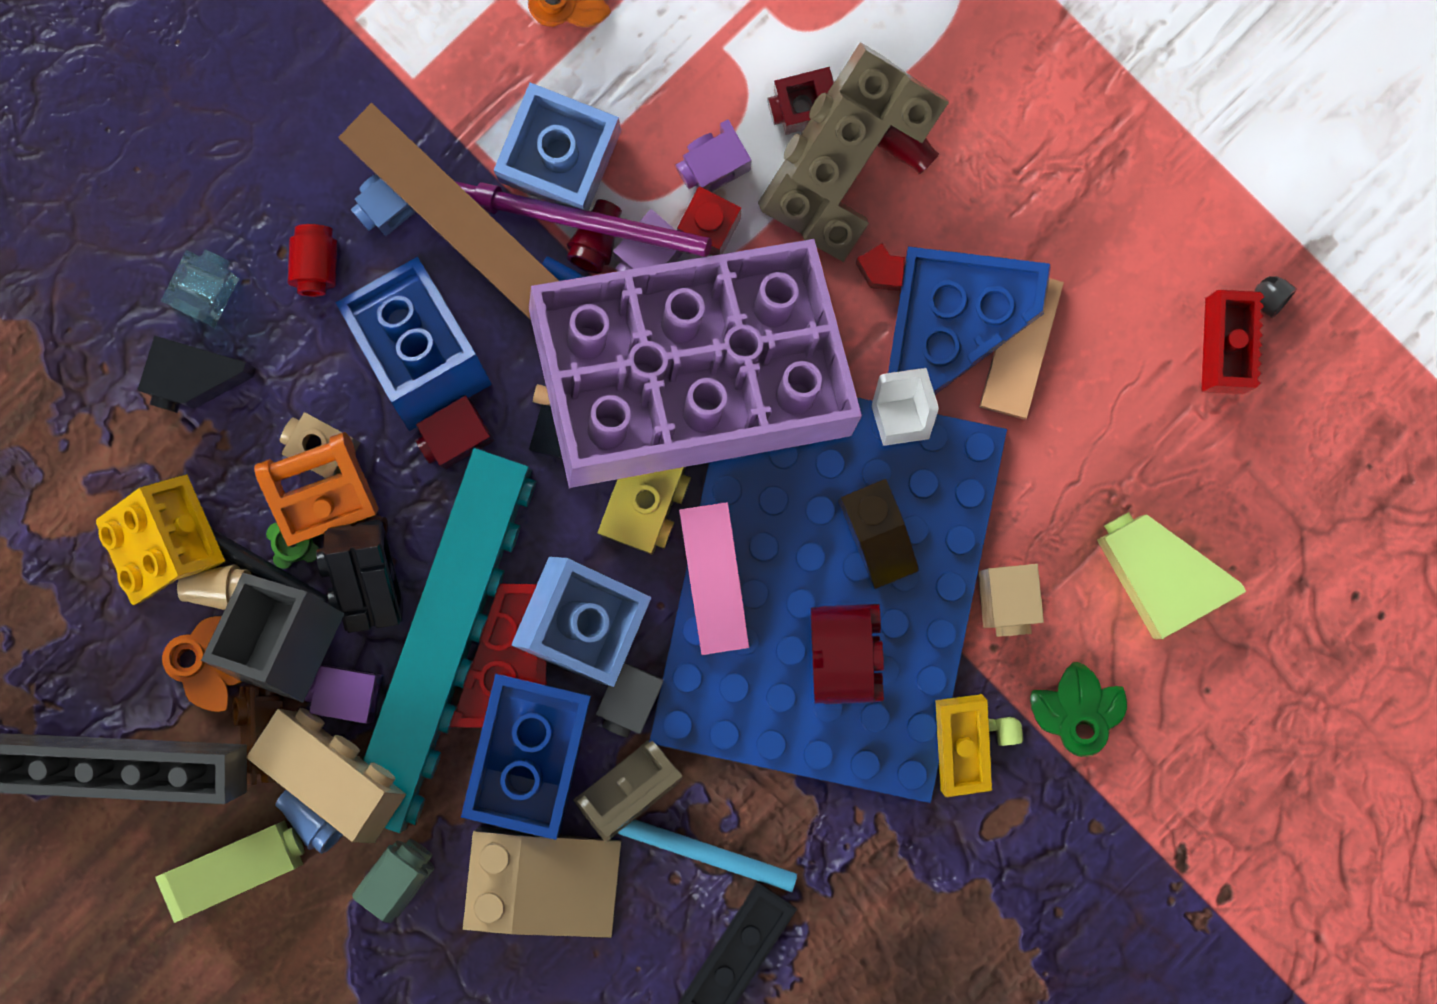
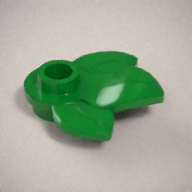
M1073 662L1065 670L1058 685V692L1033 690L1030 696L1031 710L1041 729L1060 736L1064 747L1070 753L1080 757H1090L1098 754L1108 741L1109 730L1122 722L1127 710V698L1124 688L1122 686H1112L1101 689L1099 680L1094 672L1079 662ZM1081 724L1089 725L1094 735L1089 739H1082L1077 735L1076 727Z

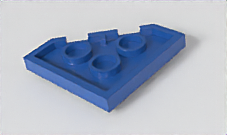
M908 246L888 373L927 368L936 395L1044 314L1051 270L1050 264Z

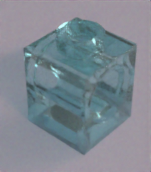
M204 249L201 257L186 250L161 302L215 328L240 278L227 270L230 261L206 249Z

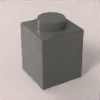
M624 662L615 686H608L596 715L604 718L602 727L628 738L631 730L641 734L664 680Z

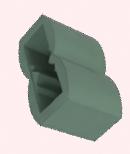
M409 839L407 843L396 841L393 845H389L353 892V899L381 921L392 923L396 917L401 915L435 869L434 865L429 861L433 855L425 847L412 839Z

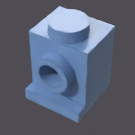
M376 174L369 177L359 189L361 194L355 198L358 204L351 208L352 212L368 231L377 226L385 236L415 213Z

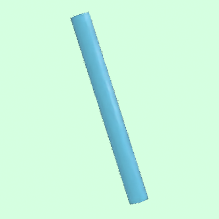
M636 819L617 833L789 892L793 891L798 875L797 873Z

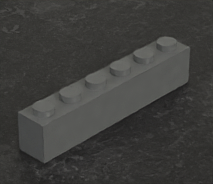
M0 733V793L226 804L247 793V744Z

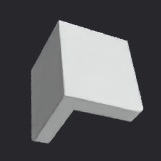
M927 368L886 373L879 376L871 407L883 446L930 438L939 407Z

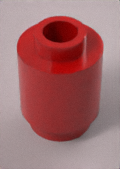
M319 224L295 226L294 236L289 238L288 284L296 287L297 294L309 297L326 295V289L336 286L337 240L333 238V229Z

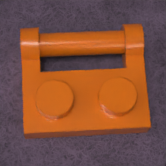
M346 432L331 436L329 443L277 462L269 459L254 466L256 479L287 546L324 534L328 528L349 525L374 516L379 510L357 461L352 440ZM333 461L337 462L341 473L285 493L281 480Z

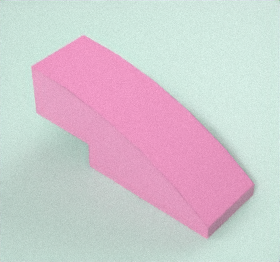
M728 502L680 509L701 654L706 655L749 648Z

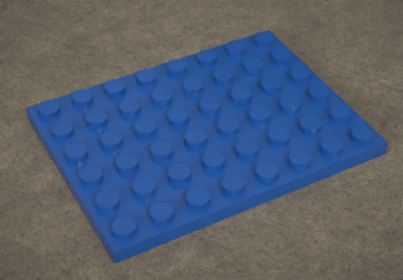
M857 398L862 417L852 436L709 462L700 506L728 502L749 648L706 655L701 654L687 564L663 675L664 681L659 694L649 742L653 741L656 745L931 803L939 765L935 700L953 697L1007 429L937 414L929 439L883 446L871 407L872 400ZM886 479L904 520L919 571L874 589L838 500L842 496ZM880 604L881 633H872V636L879 635L880 641L883 642L884 671H874V673H882L884 701L815 704L811 608L836 605Z

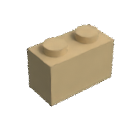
M1038 564L988 568L978 571L983 628H996V637L1032 634L1031 624L1044 623Z

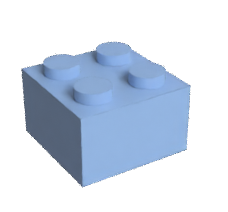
M530 82L494 168L498 181L551 203L589 211L621 133L619 117Z
M549 557L511 645L590 681L614 687L651 597L571 559Z

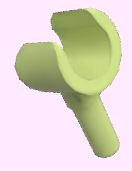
M1014 717L989 719V731H996L998 746L1015 745L1023 742L1022 724L1018 719Z

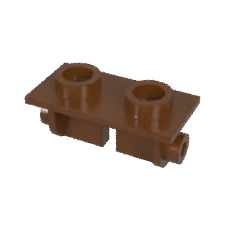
M240 687V697L234 698L232 712L234 725L240 726L241 744H247V755L277 709H283L282 695L259 688V696H255V687ZM247 759V784L256 785L257 774H261V783L276 782Z

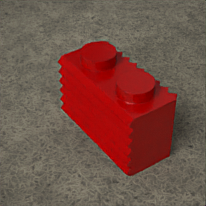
M1216 290V292L1211 293V295L1205 298L1201 392L1245 394L1261 384L1257 379L1262 374L1257 369L1262 365L1258 358L1263 355L1258 350L1263 345L1259 341L1263 336L1259 330L1264 326L1259 321L1264 317L1260 310L1265 307L1260 302L1265 297L1261 292Z

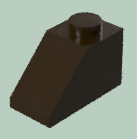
M886 479L840 497L838 503L874 589L919 571L904 520Z

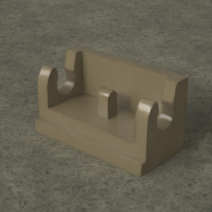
M647 740L586 791L573 799V802L606 843L681 782L683 776L672 765L660 748L653 741L649 742Z

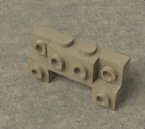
M860 42L828 93H822L815 100L809 113L811 120L802 134H795L787 144L783 155L784 162L758 201L761 211L801 233L804 240L815 239L817 248L844 262L869 222L865 216L843 204L841 200L884 134L892 125L923 143L949 102L944 96L906 73L885 56Z

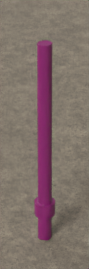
M455 181L487 213L496 214L500 210L707 257L711 250L712 240L708 237L502 192L500 186L481 182L478 186Z

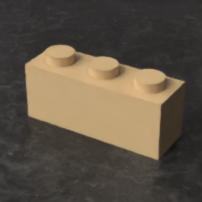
M300 708L297 712L277 709L246 758L351 842L375 843L406 796V793L393 784L396 779L395 776L376 763L368 765L357 756L360 749L355 744L339 735L332 737L322 729L325 722L319 716L309 713V710Z

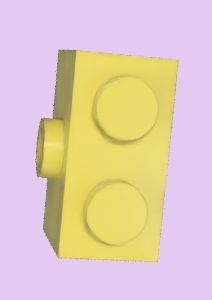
M686 467L617 479L597 533L600 536L651 555L654 554L656 546L665 549L674 526V522L667 519L673 501L682 504L691 477L684 475Z

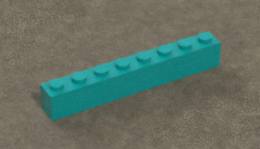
M476 448L473 449L363 760L368 765L376 763L391 772L396 778L393 784L406 793V796L385 826L386 829L397 833L406 830L408 823L416 825L425 803V798L419 796L424 778L432 779L436 772L441 752L434 749L440 732L448 734L451 727L449 726L457 709V706L451 705L457 686L464 688L469 669H471L473 661L466 658L472 641L478 643L481 641L480 638L488 615L482 614L488 596L495 597L499 584H502L505 570L498 567L504 550L512 552L516 544L521 525L514 522L520 505L528 507L536 486V480L530 478L532 469L528 466Z

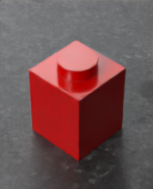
M699 186L677 227V231L711 238L712 245L709 255L723 254L741 220L742 207Z

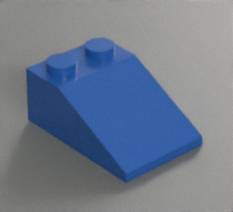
M418 256L335 302L389 400L409 431L416 428L417 423L462 397L467 396L469 398L492 385L473 348Z
M495 674L461 818L557 840L561 833L591 696Z

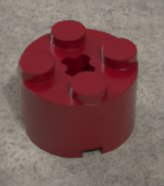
M880 604L836 605L811 608L815 704L884 701L882 673H874V671H884L883 642L880 641L879 635L872 636V633H881Z

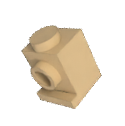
M304 412L300 420L293 417L285 426L280 437V443L286 446L281 454L291 457L307 451L306 444L311 436H319L321 445L329 443L331 436L342 432ZM350 437L356 452L361 442ZM336 461L311 469L324 478L341 473Z

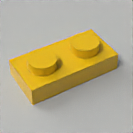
M982 694L935 700L940 791L945 797L992 791L988 700Z

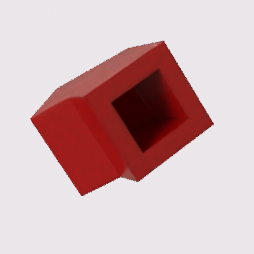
M883 243L857 258L856 265L870 288L900 291L903 281L905 257L890 256Z

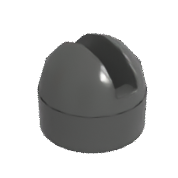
M1278 276L1265 278L1255 288V292H1261L1265 296L1260 301L1265 306L1261 310L1271 318H1274L1282 310L1297 290L1288 281Z

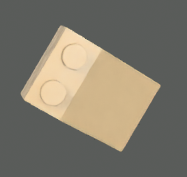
M479 826L473 831L463 930L514 935L611 938L621 840L610 839L605 843L601 838L561 834L557 840L511 829Z

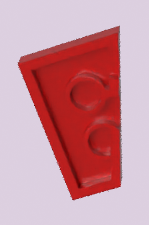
M499 584L471 669H469L464 689L449 727H483L495 674L547 685L548 661L511 645L537 584Z

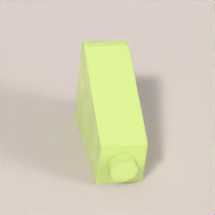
M1130 512L1104 525L1108 534L1097 539L1153 639H1164L1246 592L1241 582L1147 514L1133 519Z
M282 821L155 878L172 919L176 923L303 865L300 856L305 851L301 838L295 829H288L286 822Z

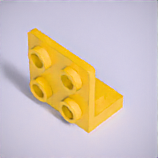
M187 474L140 487L96 519L100 541L108 550L117 571L119 585L127 594L132 605L144 602L178 579L215 568L225 562Z

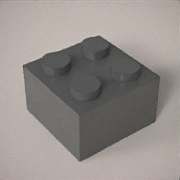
M242 573L201 661L239 681L304 702L344 613L306 591Z

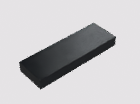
M756 881L679 999L678 1004H736L797 911V907Z

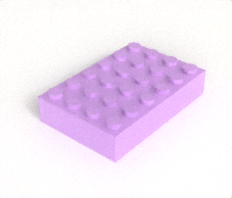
M815 239L531 286L529 313L569 488L852 436L862 417Z

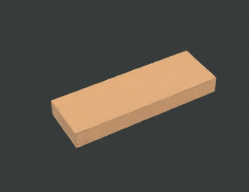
M1049 278L1044 314L994 351L980 408L1023 420L1027 419L1064 282Z

